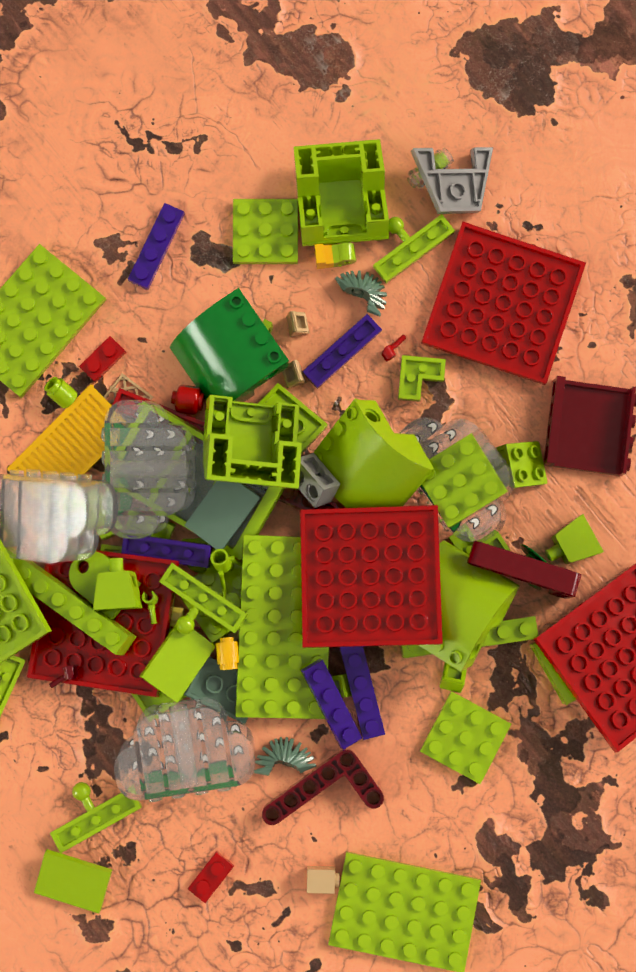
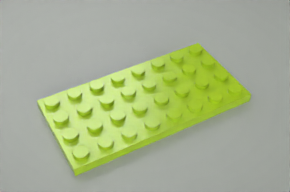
M243 535L240 609L248 615L239 627V663L236 682L235 717L325 719L301 672L303 668L319 659L324 661L328 669L329 647L303 648L301 537Z

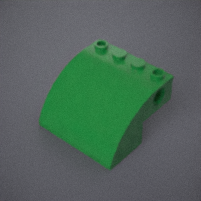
M239 288L196 317L179 333L170 345L171 351L192 382L201 389V393H204L205 401L209 395L233 397L232 401L245 402L254 396V389L288 368V358Z

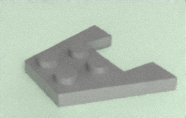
M474 147L470 150L472 169H436L433 148H413L411 150V154L437 214L478 213L481 211L493 147Z

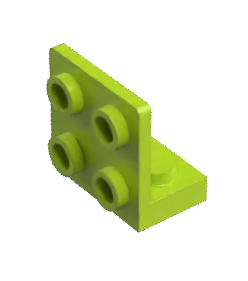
M539 441L505 444L489 450L495 471L508 491L520 487L547 484Z

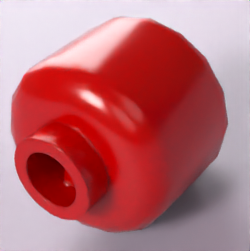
M180 385L177 391L172 392L171 404H175L177 412L195 415L198 410L202 411L204 393H201L199 387Z

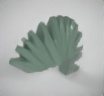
M347 271L346 275L344 273L340 274L341 279L339 277L335 278L344 292L368 301L367 312L379 317L381 316L378 309H385L384 305L387 302L381 298L386 297L387 293L381 291L385 287L381 285L382 281L377 282L378 277L372 281L374 275L372 274L369 277V272H366L362 280L361 271H358L357 278L353 271H350V274Z
M280 737L279 743L277 738L274 739L275 745L272 740L269 742L272 751L263 746L262 750L268 756H257L260 760H256L255 763L264 767L254 770V773L269 776L274 764L278 763L294 768L302 773L316 767V763L308 764L314 757H308L311 752L305 753L308 750L307 747L299 752L301 742L292 751L294 739L291 738L288 742V737H286L283 746L282 737Z

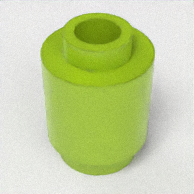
M51 378L44 388L47 395L63 409L69 407L78 395L77 391L62 378Z

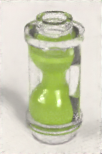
M445 148L435 151V168L449 169L454 162L450 152ZM418 167L408 172L409 177L407 180L413 188L417 187L421 190L425 184Z

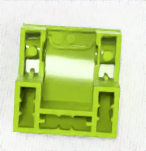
M380 139L294 146L302 246L389 239V216L385 196V169Z
M209 395L206 399L203 439L205 479L299 489L302 443L297 442L300 405L277 402L275 405L232 401L233 397Z
M355 398L313 452L340 483L334 497L346 508L403 506L434 470L414 434L394 433L379 405L374 400H359Z
M444 540L439 543L443 645L419 646L462 672L473 665L490 629L501 624L520 585L501 574L468 564L469 555Z

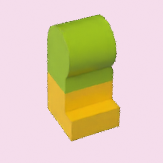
M353 243L315 244L314 251L317 269L342 267L356 262Z

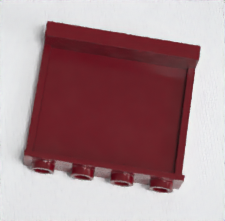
M557 376L553 380L543 461L544 466L614 476L625 475L631 466V458H628L629 450L633 447L634 440L631 436V428H634L636 423V415H633L634 407H636V387L633 386L630 389L590 384L566 380V377Z

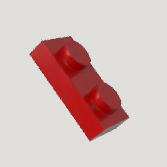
M109 336L79 367L96 383L126 354V351Z
M216 851L190 884L188 890L202 902L206 903L233 869L234 865Z

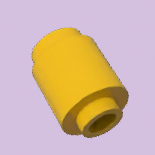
M234 637L220 638V643H216L217 665L220 664V670L238 669L239 641H234Z

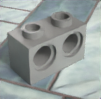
M314 453L302 456L299 490L314 508L332 502L340 483Z

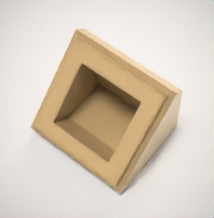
M290 311L286 316L290 337L309 334L305 312Z
M294 360L288 363V368L282 371L287 388L306 383L300 362Z

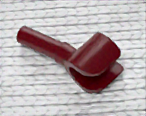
M77 666L63 667L64 675L49 683L50 687L53 688L61 682L77 678Z

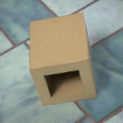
M307 866V893L335 894V887H339V873H335V867Z

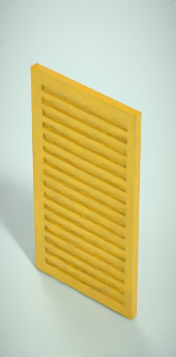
M90 384L7 470L49 511L118 442L117 422H124L129 426L130 423L94 388V385Z

